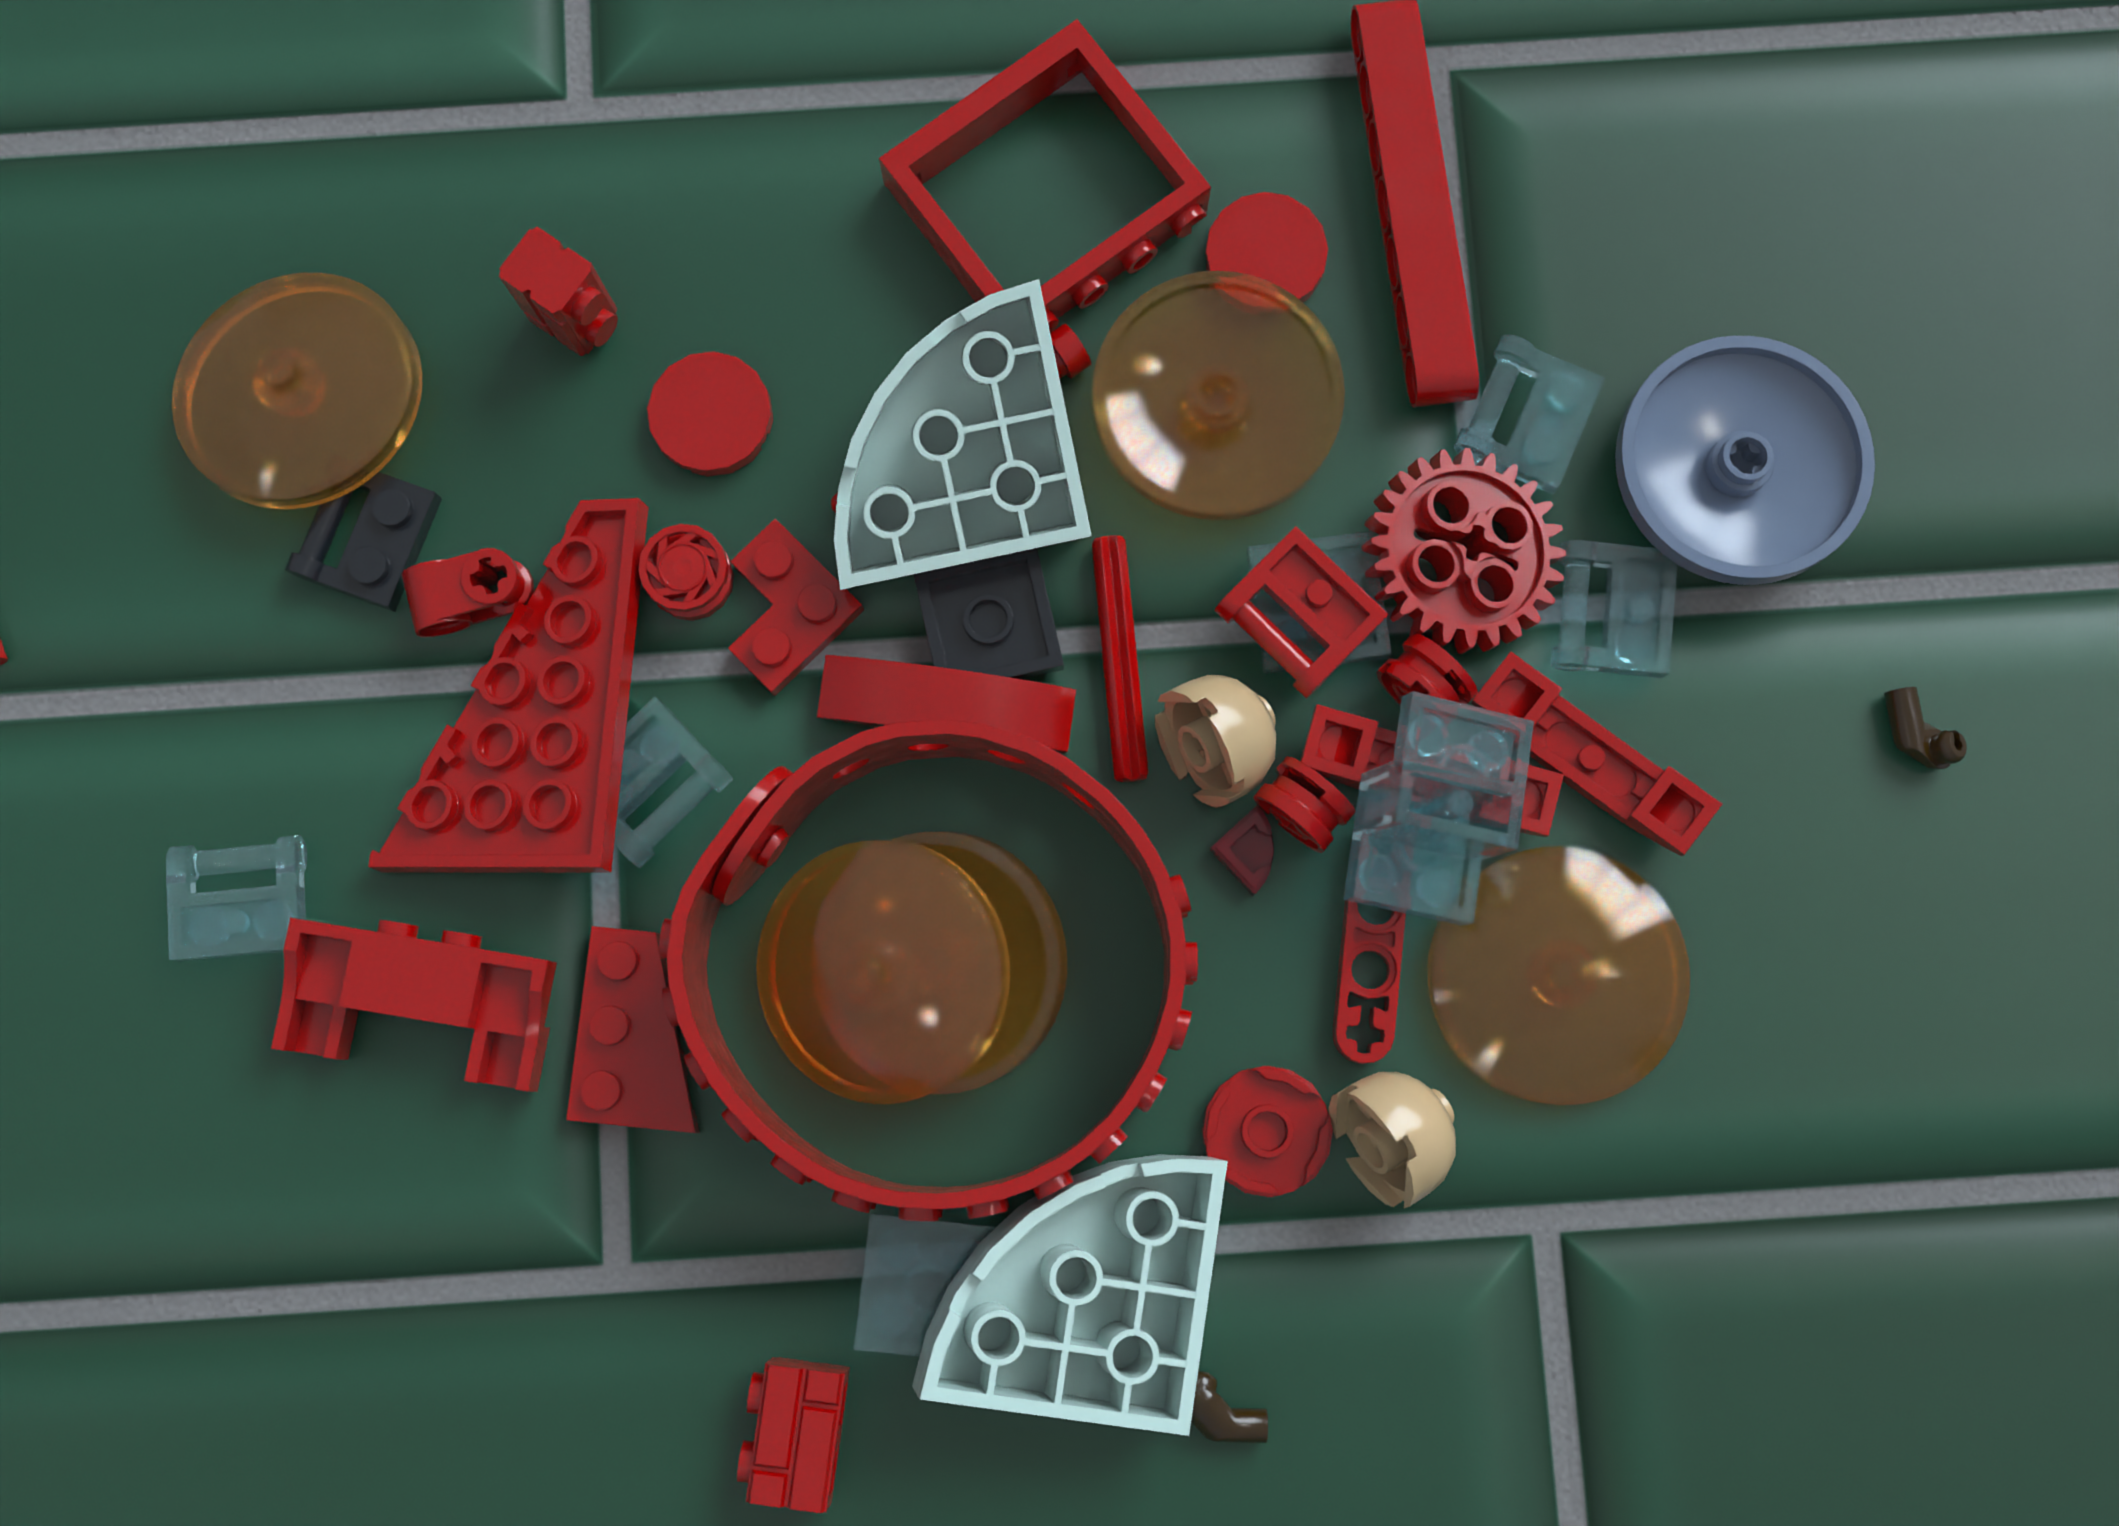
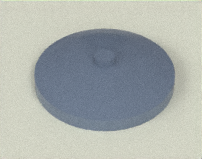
M1717 337L1701 341L1672 355L1649 375L1633 396L1620 423L1616 442L1615 458L1619 488L1630 516L1639 530L1654 547L1677 565L1702 577L1723 583L1738 585L1773 583L1801 574L1817 565L1835 551L1856 528L1866 510L1874 482L1875 457L1871 432L1858 402L1847 386L1826 365L1808 353L1786 343L1763 337Z

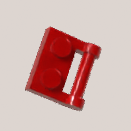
M1297 526L1221 600L1214 610L1228 624L1234 620L1296 680L1293 687L1306 699L1326 681L1389 615ZM1262 590L1326 649L1315 662L1251 602Z

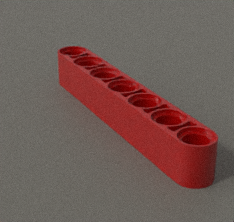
M1389 0L1353 5L1350 23L1352 48L1409 401L1411 406L1416 408L1476 400L1479 392L1478 363L1419 6L1416 0Z

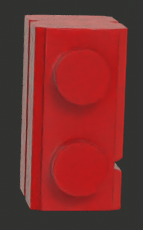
M538 226L532 230L529 229L500 266L499 278L531 323L550 336L555 335L560 343L579 356H583L586 353L589 354L594 346L600 347L605 344L615 331L618 323L617 307L591 262L569 247L564 249L560 241Z
M772 1357L765 1363L764 1373L753 1372L748 1392L747 1413L758 1414L754 1441H743L737 1469V1482L748 1483L746 1502L778 1508L788 1507L793 1510L815 1513L827 1512L833 1497L850 1367Z

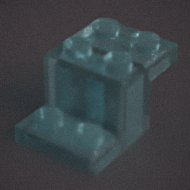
M1414 691L1402 696L1393 761L1361 774L1343 900L1460 926L1473 924L1482 860L1518 850L1534 721Z

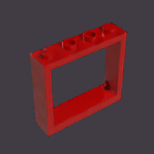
M1078 19L879 158L884 185L970 296L977 302L990 294L1003 291L1004 289L923 184L1081 72L1175 191L1041 286L1050 333L1058 326L1059 317L1076 305L1080 309L1092 305L1107 291L1109 287L1108 282L1123 271L1127 270L1128 273L1132 274L1145 267L1156 256L1158 252L1157 247L1174 235L1178 238H1184L1191 234L1192 226L1207 216L1206 212L1211 191L1210 184Z

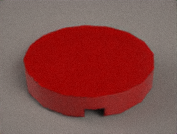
M1261 192L1242 196L1222 209L1209 230L1205 252L1206 268L1211 284L1224 301L1246 313L1259 315L1260 312L1270 313L1276 311L1275 314L1292 311L1311 297L1325 272L1328 245L1323 226L1307 206L1288 195Z
M715 351L690 354L670 365L653 385L647 406L650 432L664 456L683 469L691 470L694 474L706 477L731 474L751 463L762 450L761 446L766 441L767 434H770L773 424L771 397L757 372L738 357Z
M1265 1065L1239 1071L1218 1086L1205 1107L1201 1133L1207 1157L1228 1161L1225 1181L1244 1193L1274 1197L1293 1192L1317 1176L1329 1156L1333 1127L1326 1104L1311 1082L1292 1070Z

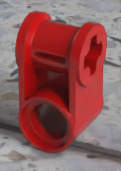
M482 548L478 551L449 559L419 563L405 569L401 573L415 633L420 637L443 636L464 630L473 624L513 614L518 604L526 605L534 593V580L530 571L520 562L513 560L504 551L495 548ZM502 571L507 574V577L498 581L497 572ZM498 582V592L494 593L489 590V586Z

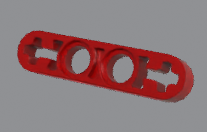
M1388 813L1374 814L1361 822L1354 831L1350 844L1332 1032L1333 1042L1339 1054L1348 1061L1357 1064L1374 1063L1385 1057L1392 1048L1395 1038L1412 838L1407 825L1397 816ZM1380 826L1387 828L1388 839L1398 843V849L1391 850L1385 855L1383 873L1396 871V882L1380 876L1360 878V867L1367 871L1375 868V848L1365 846L1364 839L1365 837H1372ZM1376 888L1389 895L1393 904V911L1386 923L1379 925L1368 923L1358 912L1357 903L1359 897L1367 889ZM1362 952L1378 954L1386 964V979L1381 986L1375 989L1361 987L1352 976L1351 967L1353 960ZM1348 994L1363 1000L1385 998L1384 1011L1376 1007L1370 1008L1369 1026L1373 1030L1380 1031L1379 1042L1368 1044L1365 1054L1357 1052V1041L1347 1039L1346 1037L1347 1027L1359 1024L1362 1006L1349 1008L1347 1005Z

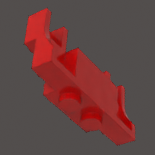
M290 917L283 949L284 980L282 997L271 1049L319 1055L336 1060H348L358 1011L363 1010L473 1028L474 1034L464 1081L510 1087L527 1092H538L550 1027L544 1026L557 962L480 949L482 937L472 934L443 930L441 942L418 939L419 926L379 919L378 929L375 932Z

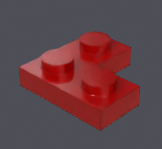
M776 518L730 561L733 567L772 606L728 649L774 696L864 611L862 604L847 589L840 590L839 581Z

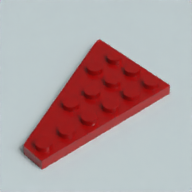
M640 498L580 500L565 525L564 537L558 544L552 547L542 564L548 568L528 603L526 605L519 603L493 646L492 658L486 665L480 668L470 685L476 690L454 727L446 725L421 767L419 781L413 788L407 791L397 808L403 812L380 852L372 850L370 853L369 868L379 872L420 873L612 872L641 587L638 567L641 552L645 547L649 509Z

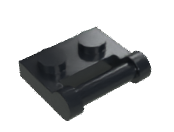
M333 455L326 470V474L331 477L299 554L291 553L285 571L309 582L396 612L405 590L401 573L415 565L442 498L434 491L366 468L347 458ZM356 487L369 492L336 569L323 564Z

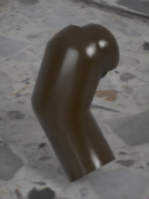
M1917 687L1899 688L1884 693L1895 746L1900 751L1931 769H1946L1950 764L1958 763L1965 757L1967 750L1966 741L1958 731H1941L1924 722Z
M1198 1371L1191 1423L1206 1439L1215 1442L1267 1443V1409L1230 1408L1224 1399L1216 1393V1378L1210 1373Z

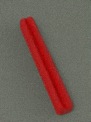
M1109 535L1093 540L1092 554L1113 770L1116 781L1136 782L1146 779L1149 771L1126 540L1123 536Z

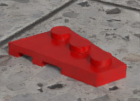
M591 927L566 1120L700 1133L696 1112L692 1108L686 1078L688 1072L683 1057L684 1052L680 1048L676 1026L671 1027L663 1005L662 988L669 987L665 958H661L659 954L660 934L656 932Z

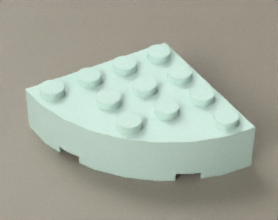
M1039 279L990 294L944 320L906 352L874 393L851 439L838 487L834 544L840 590L1092 536Z
M1158 1154L1108 1162L1073 1175V1183L1040 1200L1035 1196L1017 1207L978 1244L948 1285L925 1334L912 1387L919 1399L1189 1436L1228 1161L1206 1156Z

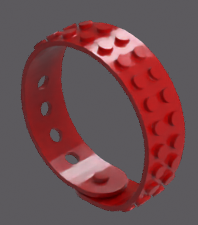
M955 719L895 722L859 732L813 756L794 773L785 766L773 769L748 793L702 854L682 887L672 919H664L659 940L660 957L667 958L669 987L662 988V1000L667 1019L671 1027L679 1025L688 1048L691 1051L683 1056L684 1061L697 1084L702 1090L711 1087L728 1107L721 1113V1116L733 1131L747 1143L752 1139L762 1142L775 1154L770 1164L792 1181L803 1186L806 1181L811 1183L812 1180H815L833 1189L831 1201L864 1213H869L870 1209L875 1210L877 1204L899 1207L898 1219L927 1222L939 1221V1218L943 1217V1209L966 1207L968 1219L1006 1212L1010 1207L1008 1197L1033 1189L1037 1199L1040 1200L1073 1183L1074 1180L1070 1169L1089 1155L1100 1164L1126 1140L1128 1136L1120 1126L1135 1107L1146 1113L1149 1111L1168 1079L1157 1072L1167 1050H1181L1192 1011L1182 1009L1181 1006L1184 986L1193 985L1194 982H1197L1198 947L1197 942H1186L1182 919L1187 918L1188 913L1192 912L1181 875L1169 877L1157 850L1142 827L1107 788L1070 759L1034 739L985 723ZM961 757L989 761L1039 779L1067 796L1096 819L1115 839L1139 873L1149 893L1160 926L1164 950V987L1161 1006L1152 1037L1139 1067L1109 1112L1079 1141L1060 1154L1033 1168L1006 1178L955 1187L906 1185L886 1181L853 1170L828 1157L784 1123L758 1095L732 1056L717 1024L708 988L707 960L711 930L721 904L723 903L728 906L745 894L764 871L780 856L791 835L812 810L836 790L878 768L903 761Z

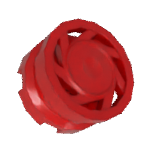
M677 524L663 528L648 540L640 555L638 571L643 588L661 610L671 614L676 619L694 621L711 616L724 606L732 592L734 581L731 560L725 553V550L712 533L697 525Z
M1413 633L1402 644L1404 652L1398 659L1389 658L1378 669L1376 674L1387 693L1408 714L1426 727L1441 732L1454 719L1453 710L1455 707H1465L1475 697L1478 690L1471 676L1446 650L1425 636Z
M1286 756L1275 770L1278 776L1272 785L1264 783L1253 798L1266 814L1269 815L1271 812L1279 821L1278 825L1287 833L1312 850L1323 853L1334 839L1331 834L1333 829L1337 825L1345 826L1356 811L1350 801L1318 772L1303 762Z

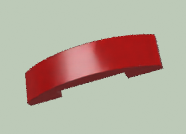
M1510 651L1471 703L1504 735L1547 770L1564 774L1563 782L1648 839L1680 856H1684L1723 804L1671 766L1663 770L1560 696L1559 694L1563 688Z
M825 655L817 718L879 727L880 725L884 726L895 722L937 719L978 722L1034 739L1054 751L1068 752L1076 689L943 667Z
M1316 704L1300 761L1318 772L1321 776L1386 799L1442 815L1529 835L1549 836L1564 774L1504 757L1492 760L1377 727L1378 721Z

